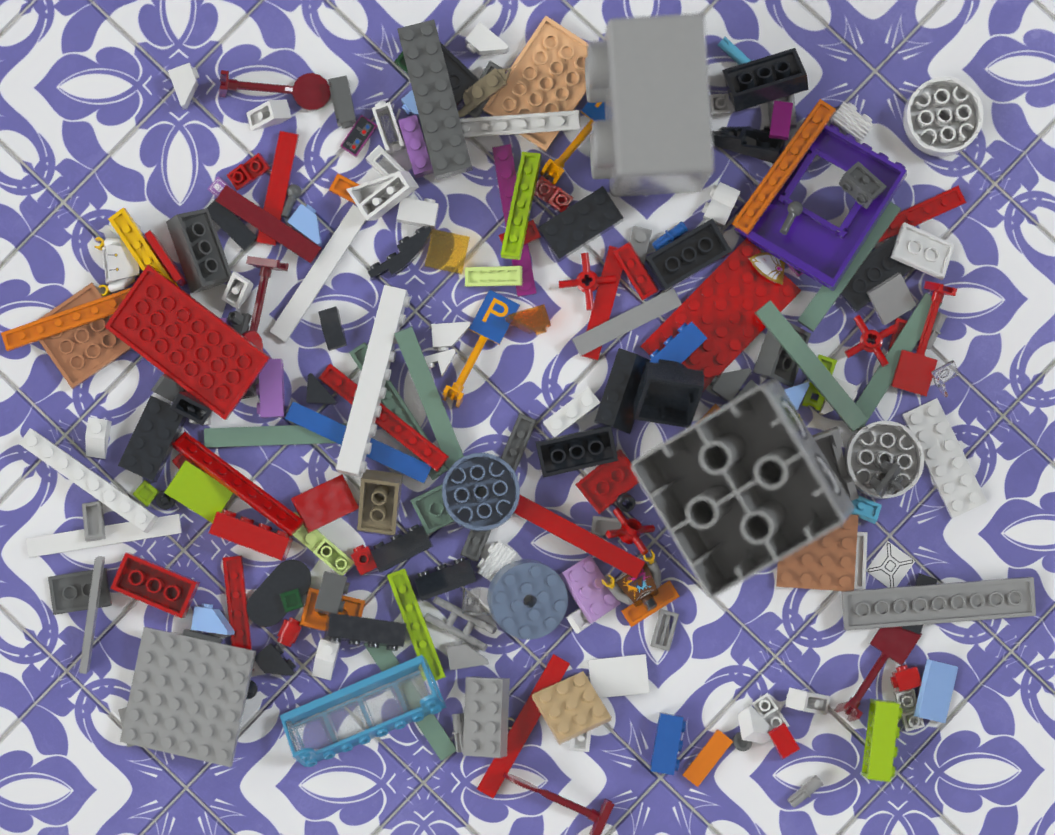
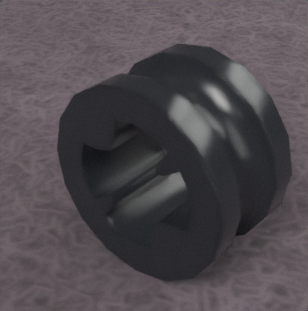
M629 493L620 494L616 500L617 506L623 512L633 510L636 504L635 499ZM628 499L629 503L626 502L627 505L624 506L623 502Z

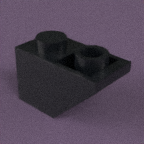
M272 642L255 655L254 661L264 673L290 676L297 673L295 671L296 665L290 658L286 660L282 655L284 651L278 644L274 645Z

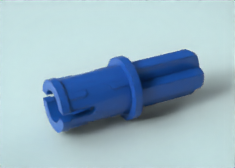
M681 221L669 231L666 230L665 234L652 242L653 248L657 251L673 242L688 231L687 227Z

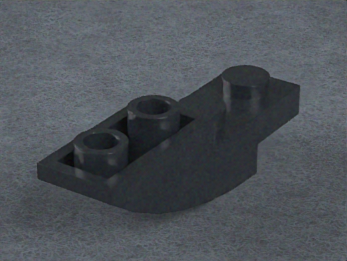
M430 226L419 228L415 231L416 234L410 238L409 236L402 238L399 241V245H397L400 253L396 254L394 252L386 257L387 260L385 262L373 264L370 267V271H368L372 281L388 271L394 277L406 269L419 256L432 234Z

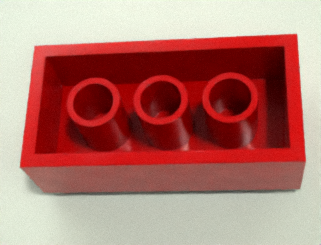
M223 509L222 512H216L209 534L281 561H286L294 540L282 530H277V532L271 531L272 527L263 523L255 525L253 524L255 520L241 516L239 519L236 517V513Z
M126 552L110 589L179 618H185L200 582Z

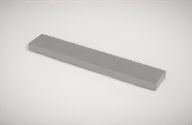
M674 288L573 338L572 341L579 355L582 356L679 307L681 302Z
M98 556L94 560L79 672L87 674L90 671L105 557Z

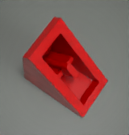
M785 723L768 732L782 760L800 750Z

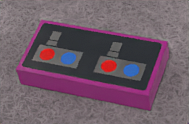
M361 115L340 147L357 157L378 126Z

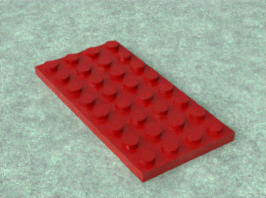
M746 238L640 347L649 356L657 349L661 351L665 347L663 343L671 335L675 338L679 334L677 330L685 322L689 324L692 321L707 339L681 364L689 369L704 371L705 390L715 376H719L766 328L755 312L770 300L781 312L801 290L785 274L783 276V284L773 282L760 274L749 258L762 252Z
M151 265L146 266L105 325L107 330L224 420L229 418L271 359L270 356Z

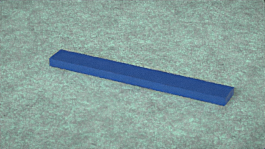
M294 401L292 402L285 419L342 445L347 426ZM371 438V452L366 457L419 482L425 483L432 467L425 462Z

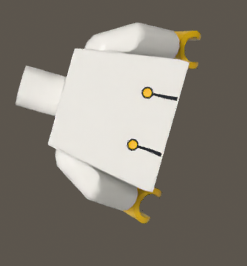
M96 237L95 240L101 241V245L94 247L98 250H103L106 284H109L99 285L98 288L105 287L106 292L101 294V296H108L111 292L125 289L135 281V277L139 275V268L141 267L121 238H106L104 240Z

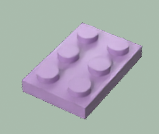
M591 555L559 574L590 624L621 604L610 592L609 587L602 584V579L605 583L608 582Z

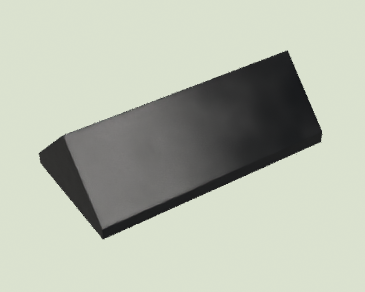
M611 425L535 442L543 478L618 461Z

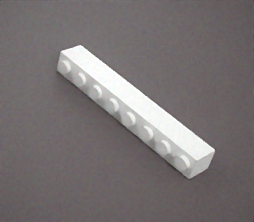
M30 428L19 444L143 532L148 533L159 517L35 430Z

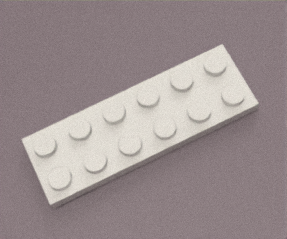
M936 398L902 414L907 427L922 445L924 463L950 517L955 518L986 503L987 500L938 399Z

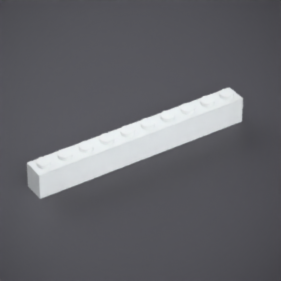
M384 285L336 465V470L339 473L361 478V474L366 471V455H369L371 452V436H374L376 433V417H380L382 410L380 402L381 399L385 398L387 390L385 383L386 380L389 381L391 376L390 364L394 362L396 357L394 349L398 343L394 333L399 332L400 326L404 325L406 318L404 310L410 304V296H408L409 294L405 289Z

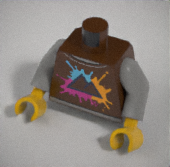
M651 549V557L647 558L643 555L645 562L647 561L648 563L643 567L638 579L625 573L616 579L607 574L610 577L609 583H605L603 579L601 580L602 584L609 587L610 592L617 600L628 605L634 604L635 607L643 603L648 611L658 605L653 597L659 593L658 588L661 585V571L657 561L654 560L655 554Z

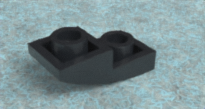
M335 306L319 311L320 323L328 350L331 351L347 346L339 309Z

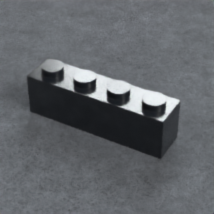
M329 613L327 615L324 638L329 639L331 643L348 641V644L353 646H360V643L368 644L367 647L369 648L385 646L387 647L386 650L398 651V648L404 647L407 623Z

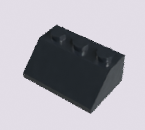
M414 525L408 529L409 533L403 536L401 533L391 537V542L387 544L381 542L373 546L374 550L371 551V554L379 572H384L434 547L423 526Z
M465 557L454 560L455 565L447 567V564L435 567L436 571L430 574L428 570L418 573V578L414 580L421 601L476 582L477 579L470 559L465 560Z

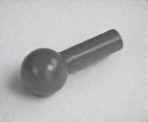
M291 184L287 188L288 198L281 215L283 218H289L295 199L301 196V188L296 184Z
M793 201L788 205L789 214L780 229L782 234L786 235L795 217L802 213L803 206L800 202Z

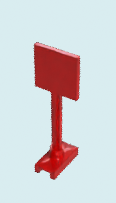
M925 281L924 289L933 292L932 302L916 353L906 350L901 351L891 384L892 387L926 397L938 360L926 357L925 351L944 295L956 296L957 292L956 288L930 281Z

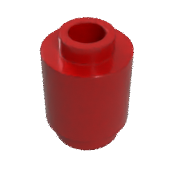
M292 617L289 620L284 619L277 634V642L288 647L295 644L302 629V626L299 625L300 621Z

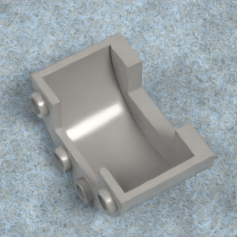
M834 427L812 435L850 500L858 499L854 480L847 473L841 449L844 444L839 428Z

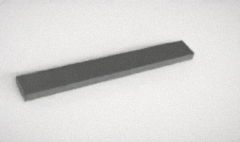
M520 413L501 456V459L509 464L514 472L518 468L537 420ZM470 530L460 555L478 562L491 530Z

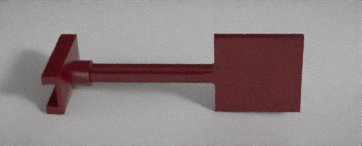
M902 626L879 628L869 644L881 651V655L855 695L848 702L838 704L834 711L837 713L845 711V714L849 715L846 719L849 722L860 719L863 714L858 709L861 704L860 701L887 659L891 658L902 666L922 636V633L917 634L902 629Z

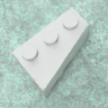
M398 171L348 188L347 191L365 219L371 221L379 219L419 188L409 171Z

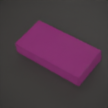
M774 100L769 138L788 140L793 103Z

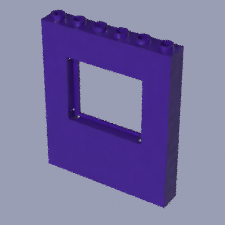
M830 124L829 126L826 125L751 232L747 235L737 228L734 230L740 237L748 238L757 247L834 291L906 178L907 170L903 164L891 162L888 160L889 157L881 152L877 154L872 151V147L868 144L856 142L852 135H844L839 132L840 130L836 126ZM816 155L846 172L859 161L887 186L885 191L872 201L867 209L856 201L840 227L833 225L803 207L802 213L795 217L788 233L784 235L780 232L789 214L788 205L793 202L789 197Z

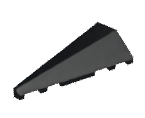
M744 126L721 127V131H712L713 146L775 163L782 153L785 140L769 138V126H764L763 130Z

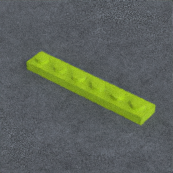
M522 152L500 254L502 258L521 259L542 158L541 153Z
M406 569L388 574L389 583L404 623H407L406 628L417 657L420 655L424 656L435 681L446 677ZM421 665L422 671H423L424 676H425V679H426V681H427L425 672H424L423 667H422V665Z

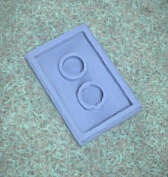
M927 659L915 708V717L946 723L958 671L957 666Z

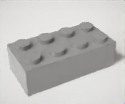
M466 677L463 756L493 758L507 756L510 678Z

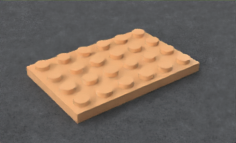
M545 16L511 66L512 70L507 79V85L490 97L483 111L490 116L574 111L586 93L585 58L588 57V43ZM560 131L519 135L546 152Z

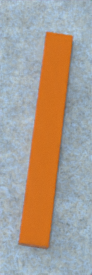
M819 99L732 222L734 227L747 235L751 232L836 112L834 107Z
M131 288L2 332L1 336L6 351L9 352L112 316Z

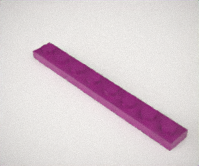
M511 144L492 147L505 226H507L517 178ZM526 244L523 246L521 259H511L512 266H522V286H516L518 297L536 294L529 247Z

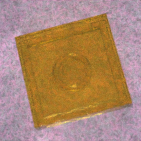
M432 229L425 267L462 275L470 237Z

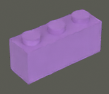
M417 115L398 120L415 179L433 174V168Z
M270 359L258 375L259 383L256 384V395L260 396V403H257V414H260L261 418L286 417L283 360Z

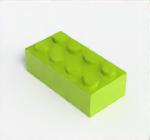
M870 698L861 773L866 779L891 782V778L895 776L893 759L897 757L898 752L895 742L900 735V727H897L898 719L902 717V708L899 703L894 701Z

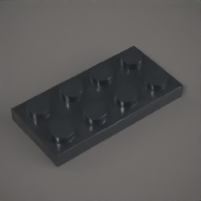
M894 236L868 255L841 293L855 313L870 302L866 292L897 273H901L903 277L913 269V267L891 258L896 243Z

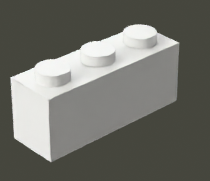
M588 387L546 419L543 425L553 438L557 437L598 406L600 401Z

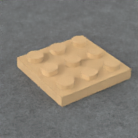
M584 671L532 694L534 703L559 745L611 721L609 712Z

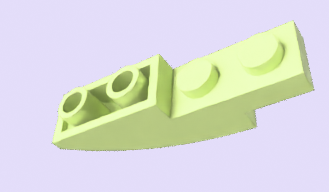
M303 524L293 534L294 537L339 575L343 576L354 564L352 559L317 529L308 533Z

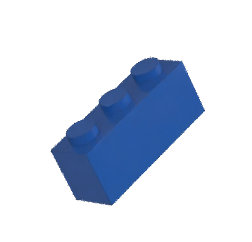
M692 321L689 324L685 322L677 330L679 334L675 338L671 335L663 343L665 347L661 351L657 349L649 356L651 358L650 362L658 363L659 359L682 363L706 341L707 337Z
M659 712L650 771L674 775V772L678 771L680 760L677 759V754L682 751L683 740H680L681 732L684 733L686 728V721H683V716Z

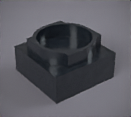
M659 359L658 363L647 362L633 403L634 419L685 428L691 427L705 388L704 371L689 369L679 362Z

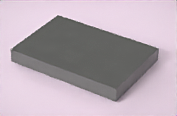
M104 568L98 608L112 606L107 568ZM93 570L48 577L53 615L88 610Z

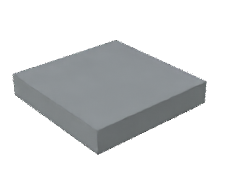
M901 273L893 275L866 292L883 325H887L917 306Z

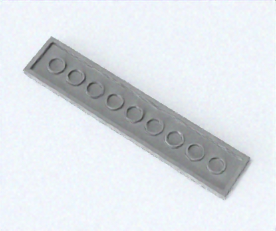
M1034 577L841 591L845 631L1036 616Z

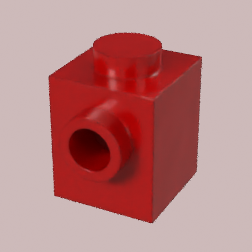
M364 545L353 549L354 553L351 554V557L360 575H364L377 568L369 546L364 547Z
M898 666L896 671L892 672L893 677H890L893 688H896L899 692L921 686V678L916 666Z

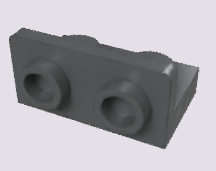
M859 161L844 173L839 182L842 189L848 192L865 209L887 187Z

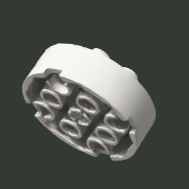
M951 77L931 79L918 87L907 101L903 113L904 130L911 143L920 151L936 157L952 156L964 150L980 132L984 115L982 103L977 93L959 79ZM940 113H944L947 116V121L939 117Z
M878 421L862 427L850 438L844 452L847 473L854 480L856 489L873 498L885 499L904 494L918 482L924 468V452L920 441L909 428L897 422ZM882 454H885L888 457V462L892 464L896 462L900 465L902 471L899 475L904 478L900 484L904 488L902 491L896 489L893 494L887 490L881 498L869 485V481L874 475L882 480L886 474L879 469L882 464L879 459Z

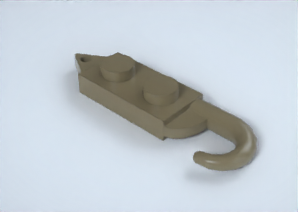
M494 68L468 88L463 94L466 106L458 111L459 118L468 114L506 86L512 69L497 70Z

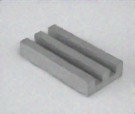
M660 609L650 646L666 651L670 650L679 614ZM663 614H666L659 644H655ZM670 616H674L667 645L663 646Z

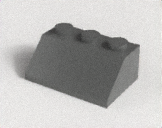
M790 323L804 342L808 344L811 333ZM767 330L753 372L766 379H777L780 384L793 387L799 367L771 332Z

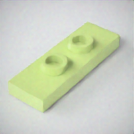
M522 266L465 267V286H522Z

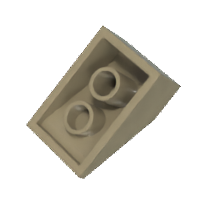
M366 469L361 477L358 531L388 535L396 534L403 474Z

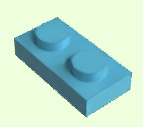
M858 495V499L852 500L854 505L852 514L875 524L882 505Z

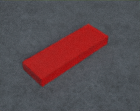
M630 241L613 251L641 300L659 291Z

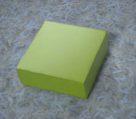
M144 480L132 495L148 507L160 491L147 480Z

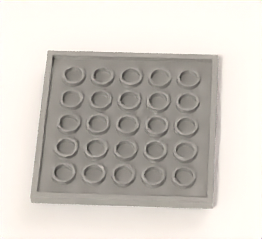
M144 627L120 742L232 767L256 651Z

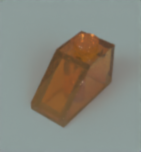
M544 304L512 313L505 317L506 322L528 334L536 333V336L546 333V329L551 326Z

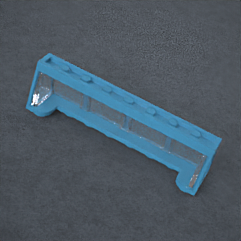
M420 655L280 715L293 758L304 767H313L321 760L332 759L335 757V754L348 752L359 744H367L375 737L386 736L394 729L399 730L406 727L408 723L419 722L430 714H438L442 709L446 708V704L427 660L423 655Z

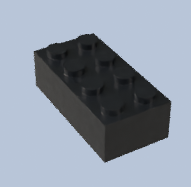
M602 186L539 226L538 231L558 262L623 222L624 218Z
M712 218L646 257L645 261L663 291L666 292L730 255L732 250Z
M150 396L118 466L150 481L157 482L173 449L172 444L177 440L186 417L169 409L171 404Z

